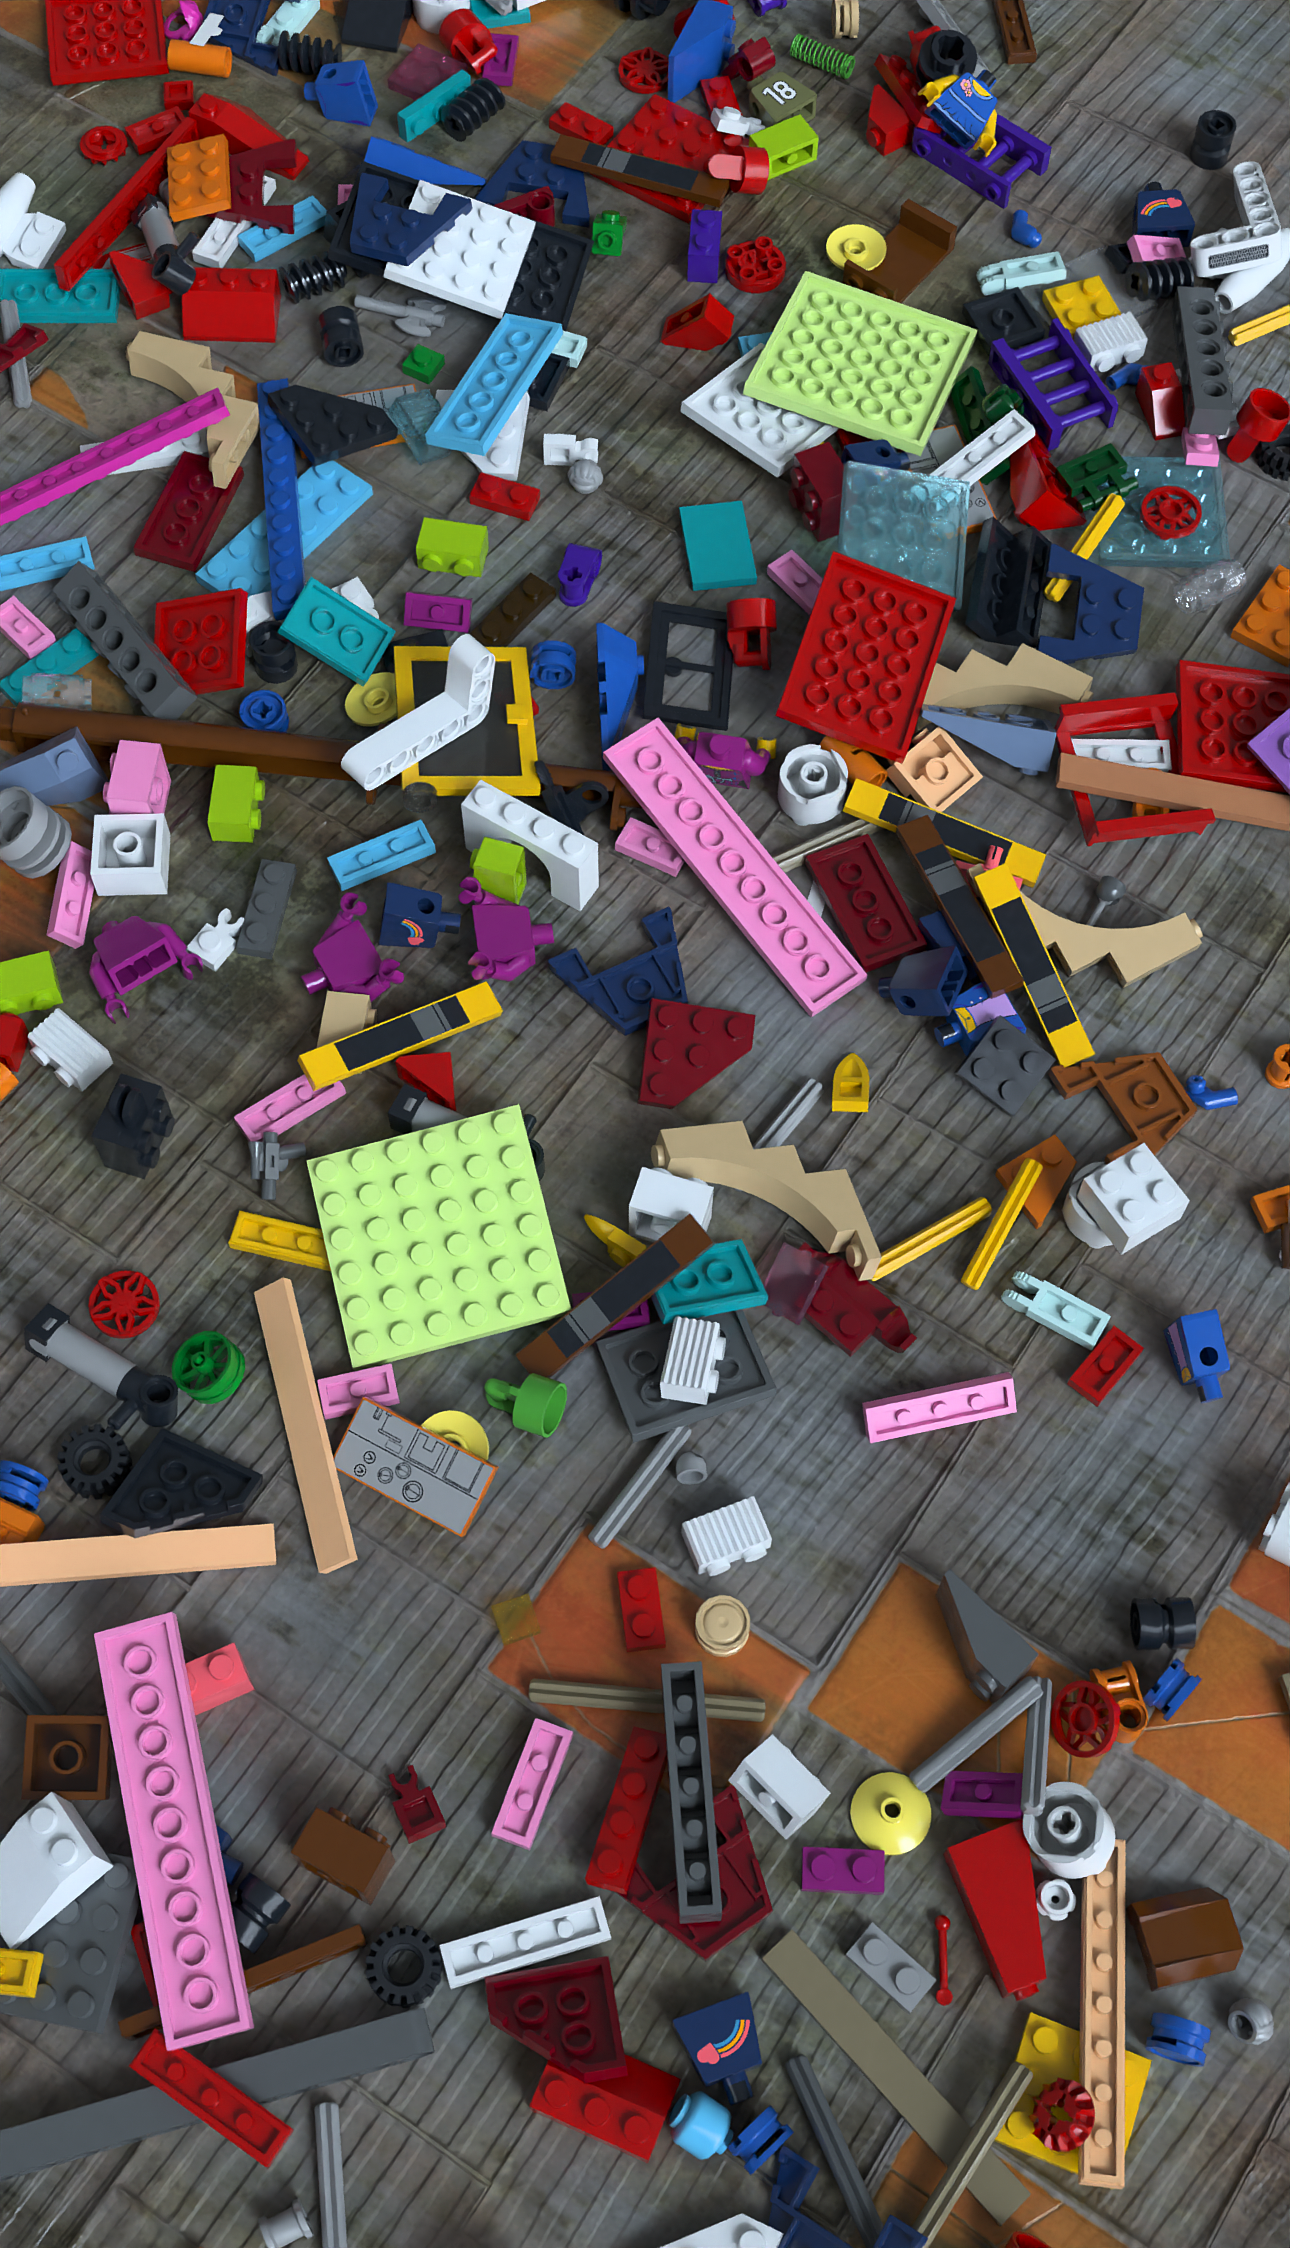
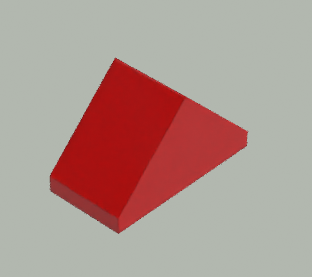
M451 1052L400 1056L395 1061L398 1078L409 1086L427 1093L428 1100L456 1112Z

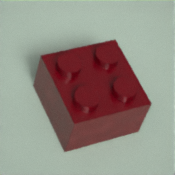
M830 442L795 453L793 469L790 470L792 484L788 495L793 508H798L806 530L808 532L812 531L818 542L853 530L858 488Z

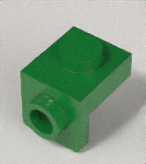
M613 210L602 211V214H597L593 222V254L621 255L627 216H620L619 212Z

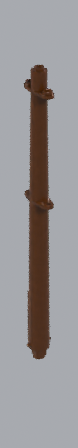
M19 702L16 708L0 706V740L15 742L18 752H26L77 726L94 756L99 761L110 762L112 753H117L119 741L127 740L161 744L165 761L169 764L215 768L216 765L255 766L257 771L262 773L357 782L341 768V761L346 752L361 741ZM380 722L377 732L388 726L387 723ZM436 750L418 761L419 776H522L521 762L515 759ZM544 763L549 769V773H551L554 786L562 785L565 792L587 781H596L607 787L609 799L605 805H612L610 830L617 831L618 828H624L626 808L623 807L643 809L613 771ZM400 773L383 784L401 786ZM540 782V787H541L540 796H516V797H527V798L544 799L543 796H542V794H541V792L545 790L544 785ZM379 786L372 790H366L367 804H375ZM587 790L582 794L585 799L590 801L597 800L602 796L596 790Z

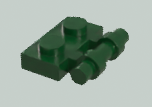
M1112 443L1056 467L1055 477L1071 498L1081 493L1085 496V498L1076 502L1080 513L1090 509L1092 511L1098 510L1111 493L1124 498L1129 495L1130 491L1139 486L1134 476L1125 480L1121 476L1126 474L1128 464ZM1108 482L1110 487L1101 491L1098 490L1097 486Z

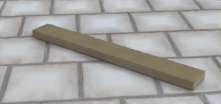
M791 1929L761 1961L948 2168L972 2128ZM990 2148L965 2187L999 2226H1002L1031 2195Z

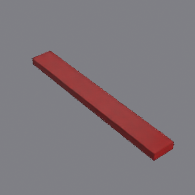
M186 117L54 263L60 289L69 292L132 222L130 215L148 193L153 196L157 194L161 182L168 178L167 148L200 140L195 119Z

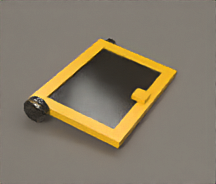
M414 639L404 640L400 646H394L397 720L445 692L448 657L451 647L420 646L419 642ZM485 647L495 656L488 713L477 726L400 773L403 805L406 809L416 813H424L432 810L437 805V796H468L480 779L510 796H540V778H538L534 766L538 758L526 647Z

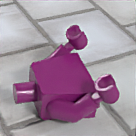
M467 877L459 884V887L466 889L458 895L459 901L463 904H468L474 900L475 904L472 905L478 952L468 961V965L476 966L471 973L474 979L485 980L492 978L510 982L529 967L536 964L534 946L554 943L552 923L531 925L528 907L520 906L481 889L480 882L473 877Z
M348 892L343 895L340 902L343 911H339L316 944V947L312 950L317 969L300 976L304 988L309 995L327 987L329 991L370 995V1001L373 1002L385 990L391 988L390 982L399 984L404 980V974L395 970L400 966V963L390 958L382 961L359 919L354 921V915L361 916L367 910L366 903L358 901L353 907L354 902L358 899V894Z
M131 916L121 923L109 921L103 926L102 934L95 937L93 941L97 952L92 955L89 974L100 998L106 1000L105 1012L114 1024L116 1022L112 1012L115 1009L122 1008L127 1018L130 1015L126 1004L122 1000L117 999L115 994L118 992L121 996L177 963L176 957L181 960L182 975L186 979L193 980V974L187 968L189 965H196L203 972L201 957L194 953L188 954L186 951L188 947L171 926L164 923L145 922L138 916Z

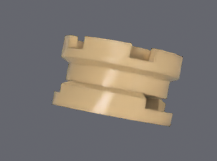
M832 0L831 23L833 39H841L842 36L847 35L849 38H857L856 34H858L859 30L858 0Z
M724 1595L709 1598L704 1602L696 1614L695 1624L697 1642L703 1650L718 1657L731 1656L740 1651L747 1642L750 1631L751 1619L747 1608L741 1601Z

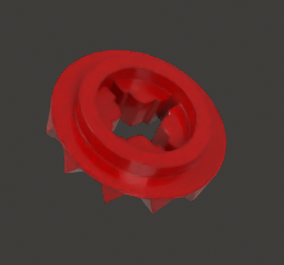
M94 127L88 130L80 140V149L84 159H90L93 165L101 161L106 166L108 161L117 163L118 157L126 156L127 138L116 127ZM103 141H106L107 149H101L102 145H104Z
M1057 2078V2081L1051 2084H1043V2090L1039 2096L1032 2098L1034 2102L1033 2114L1028 2116L1034 2126L1033 2135L1045 2147L1054 2151L1067 2152L1078 2148L1089 2137L1095 2121V2107L1089 2092L1081 2084L1062 2078ZM1064 2106L1063 2110L1068 2113L1069 2117L1073 2118L1072 2122L1067 2120L1057 2121V2117L1051 2111L1052 2107L1062 2108Z

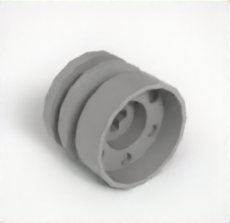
M14 786L4 789L0 792V860H3L10 868L23 877L33 879L46 875L62 861L67 853L72 836L70 824L26 788Z

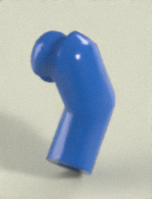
M1015 211L1011 229L1012 238L1024 246L1028 245L1030 248H1036L1042 241V235L1037 232L1035 227L1027 224L1028 213L1026 211Z
M1127 364L1108 376L1106 384L1112 391L1125 384L1137 386L1142 367L1149 365Z
M1193 1075L1186 1081L1184 1090L1190 1099L1206 1110L1238 1104V1095L1234 1087L1213 1091L1206 1087V1081L1199 1075Z

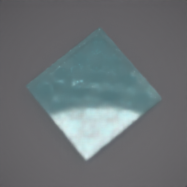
M1122 456L1128 467L1126 474L1121 476L1124 480L1134 476L1139 486L1130 491L1128 496L1122 498L1125 502L1123 509L1097 545L1099 566L1228 568L1230 553L1220 458L1218 467L1185 465V459L1182 457ZM1108 482L1097 486L1099 491L1110 487ZM1162 486L1180 487L1192 493L1198 499L1202 508L1201 520L1195 532L1183 538L1160 539L1158 535L1148 530L1140 519V509L1145 496L1150 491ZM1169 495L1172 499H1182L1179 496ZM1155 498L1148 503L1147 508L1156 506ZM1192 507L1188 514L1195 520V511ZM1165 524L1164 529H1170V525Z
M848 461L844 464L838 553L955 597L956 602L953 612L959 611L962 608L970 482Z

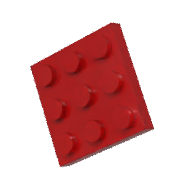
M242 588L156 603L154 643L196 695L244 687L248 593Z

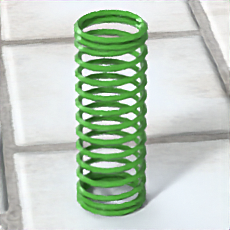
M797 34L794 37L790 47L791 57L800 58L801 61L809 62L810 65L818 66V68L827 70V72L831 71L832 74L836 73V76L840 75L843 79L849 78L854 69V56L845 55L844 52L840 54V50L836 51L835 48L831 50L830 46L827 47L826 44L822 46L821 42L819 44L817 41L813 42V39L804 38L802 34ZM807 39L805 48H804L803 52L801 53L803 44H804L805 40ZM811 42L809 51H808V53L806 54L807 47H808L809 43ZM814 44H815V49H814V51H813V53H812V55H811V57H810L812 48H813V46H814ZM820 45L819 52L815 58L816 51ZM823 48H824L823 55H822V57H821V59H820L821 52H822V50H823ZM829 49L828 56L824 62L825 55ZM832 52H833L832 59H831V61H830V63H829L830 56H831V54H832ZM837 53H838L837 60H836V62H835V64H834V66H833L834 59H835V57H836V55H837ZM841 56H842L841 63H840V65H839V67H838L839 60H840V58H841Z

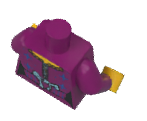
M681 724L676 726L674 737L712 784L749 789L751 776L762 774L770 759L776 758V738L773 740H763V737H758L755 752L751 749L747 739L699 732L694 741L696 727L686 728L681 726Z

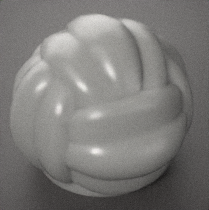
M582 459L569 468V482L579 493H592L603 482L602 470L593 460Z
M1242 1998L1230 2006L1228 2026L1238 2041L1243 2044L1259 2045L1272 2037L1274 2032L1273 2016L1264 2002L1258 1999Z

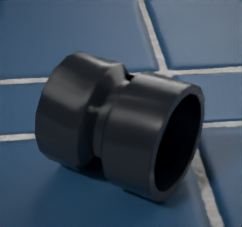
M1210 110L1200 116L1190 150V159L1199 168L1216 170L1226 164L1237 127L1235 119L1230 114L1220 110Z
M334 306L324 310L318 318V327L321 340L323 341L322 346L326 361L335 367H348L356 364L362 359L364 354L356 313L345 306Z
M276 621L263 622L256 626L251 632L249 639L258 676L262 680L274 684L288 681L295 675L298 668L294 643L278 633L282 623Z
M1167 1597L1163 1604H1159L1156 1598H1133L1130 1607V1628L1135 1649L1159 1650L1163 1643L1170 1650L1193 1649L1196 1642V1617L1191 1598Z
M249 1872L235 1890L236 1901H230L237 1940L242 1946L255 1954L269 1936L267 1926L269 1924H278L291 1907V1904L265 1882Z

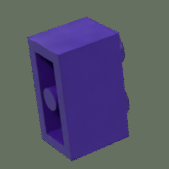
M692 209L687 282L717 283L722 211Z

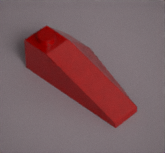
M203 93L188 111L189 117L196 120L199 139L224 134L228 142V152L230 155L287 140L252 109L225 97ZM297 148L296 168H269L266 170L294 181L308 164L309 157Z
M1035 430L1036 435L1010 455V496L1016 508L1013 510L1014 515L1023 525L1029 523L1039 531L1084 525L1087 519L1084 512L1080 513L1077 508L1076 502L1078 499L1076 496L1071 498L1055 477L1056 467L1048 460L1051 455Z

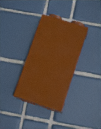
M907 199L901 205L899 224L884 238L887 248L882 263L868 271L848 259L844 263L842 283L902 303L954 249L957 226Z

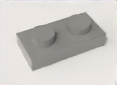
M873 1922L845 1955L852 1964L908 2015L936 1982V1979Z

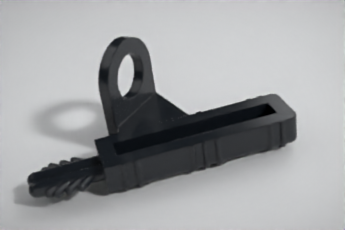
M542 760L535 761L536 773L545 788L541 794L552 818L584 835L579 823L589 813L601 808L608 802L609 791L607 787L596 781H587L565 792L562 785L554 786L551 773H549V769L545 766ZM587 790H596L602 796L597 800L590 801L585 799L582 794Z

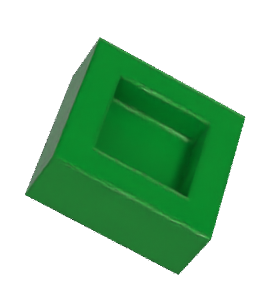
M417 344L402 364L403 374L430 385L445 365L444 355Z

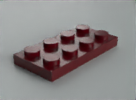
M184 451L133 547L135 555L195 572L244 477L243 467L239 466L226 489L215 487L212 472L209 471V457Z
M869 834L806 856L805 864L855 960L866 973L899 961L905 956L926 950L927 942Z

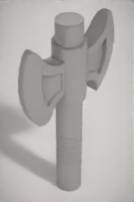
M357 294L354 303L355 307L400 317V319L395 321V325L408 334L421 337L431 336V331L427 326L441 328L444 326L445 315L437 314L436 312L445 310L447 304L443 301L428 297L409 298L407 300L408 305L404 306Z

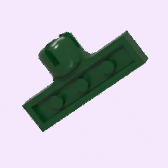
M970 366L957 377L951 390V396L967 445L1013 409L1021 416L1025 409L1024 405L1021 404L1023 401L1014 389L1008 388L1007 384H1001L987 394L980 372L973 366ZM1008 457L979 479L980 482L988 485L1011 467Z

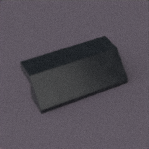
M994 516L983 521L965 624L986 642L1020 647L1022 643L1032 648L1037 646L1045 596L1043 591L1047 583V576L1045 575L1048 550L1052 543L1034 526L1012 534Z

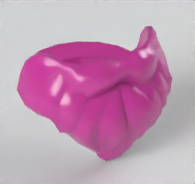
M180 0L179 8L170 14L164 23L165 36L170 40L182 39L184 41H191L201 27L204 16L199 12V8L194 1ZM179 15L184 16L187 24L176 31H170L169 26L173 19Z

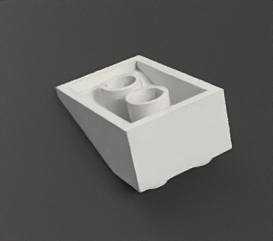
M50 1792L19 1818L0 1843V1934L10 1949L18 1948L113 1867V1864L73 1804L53 1792Z

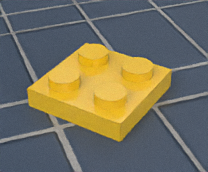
M1099 275L1043 291L1042 301L1052 319H1059L1063 327L1070 331L1072 340H1074L1075 331L1078 327L1082 328L1084 325L1088 326L1090 323L1094 324L1100 320L1104 321L1106 318L1110 319L1112 316L1121 315L1120 310Z

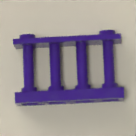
M998 113L994 136L996 146L987 158L983 156L978 162L965 154L974 144L967 150L959 144L953 147L942 140L947 135L944 130L937 134L918 127L914 128L912 151L1003 209L1008 206L1012 182L1025 170L1029 169L1041 176L1048 169L1052 147ZM1005 154L1015 160L1016 163L1002 176H999L988 168Z
M1058 318L1052 319L1047 339L1017 350L1010 348L1004 338L992 341L988 364L1002 384H1007L1008 388L1014 389L1023 401L1021 404L1025 408L1023 416L1035 427L1048 451L1059 447L1064 428L1095 416L1101 418L1107 429L1113 427L1118 411L1116 397L1109 393L1072 340L1070 331L1063 327ZM1051 350H1054L1060 359L1058 362L1031 372L1025 370L1020 363ZM1065 372H1069L1076 382L1046 394L1040 392L1035 383ZM1082 393L1091 404L1062 416L1055 414L1050 405Z

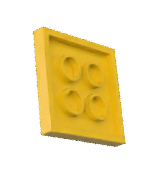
M1030 2012L1014 2062H1020L1031 2070L1033 2078L994 2141L1078 2175V2148L1067 2152H1058L1045 2147L1033 2135L1034 2126L1028 2116L1033 2114L1034 2102L1032 2098L1039 2096L1043 2090V2084H1051L1057 2081V2078L1079 2083L1080 2032ZM1125 2050V2154L1152 2062L1150 2059ZM1064 2106L1062 2108L1052 2107L1051 2111L1057 2117V2121L1067 2120L1072 2122L1073 2118L1069 2117L1068 2113L1063 2110Z

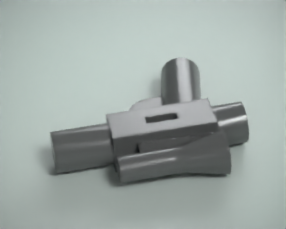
M263 1132V1142H248L251 1155L250 1179L262 1180L261 1200H276V1180H279V1172L286 1170L288 1159L305 1157L306 1148L304 1143L280 1146L277 1143L278 1133Z

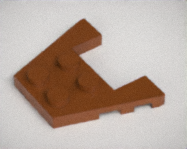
M1160 1052L1118 1057L1114 1061L1095 1064L1094 1061L1081 1062L1080 1066L1064 1068L1063 1065L1051 1067L1048 1073L1064 1100L1093 1086H1098L1134 1141L1107 1154L1104 1159L1105 1164L1111 1163L1142 1143H1145L1155 1156L1197 1112L1196 1106Z

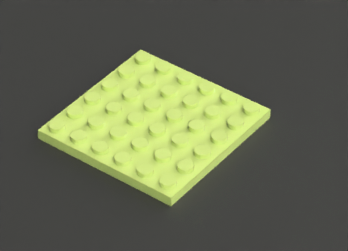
M805 271L744 384L743 394L872 440H887L892 447L921 456L971 350L978 330Z
M519 1104L306 1160L351 1363L355 1371L562 1317L572 1309Z

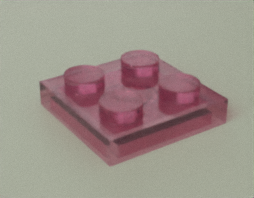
M418 43L387 79L388 89L413 100H418L463 69L468 73V65Z

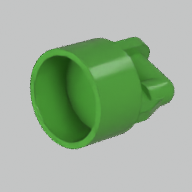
M532 1373L521 1386L495 1378L488 1379L484 1385L488 1403L495 1409L512 1414L514 1427L544 1438L550 1437L558 1427L567 1401V1387L564 1383Z

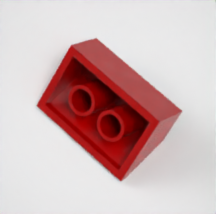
M193 267L196 270L195 280L191 288L182 295L184 340L276 343L281 303L277 269Z
M625 2054L628 2076L584 2083L548 2060L529 2107L531 2111L648 2164L681 2079Z

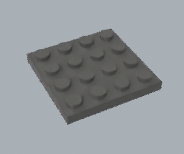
M0 1834V1843L5 1838V1834ZM105 1853L113 1867L15 1949L44 1954L35 1998L0 1995V2014L103 2034L140 1902L132 1857ZM0 1934V1948L10 1949Z

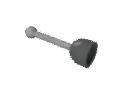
M1103 876L1096 888V896L1099 903L1086 925L1093 926L1105 905H1115L1122 899L1126 892V886L1120 880L1112 876Z

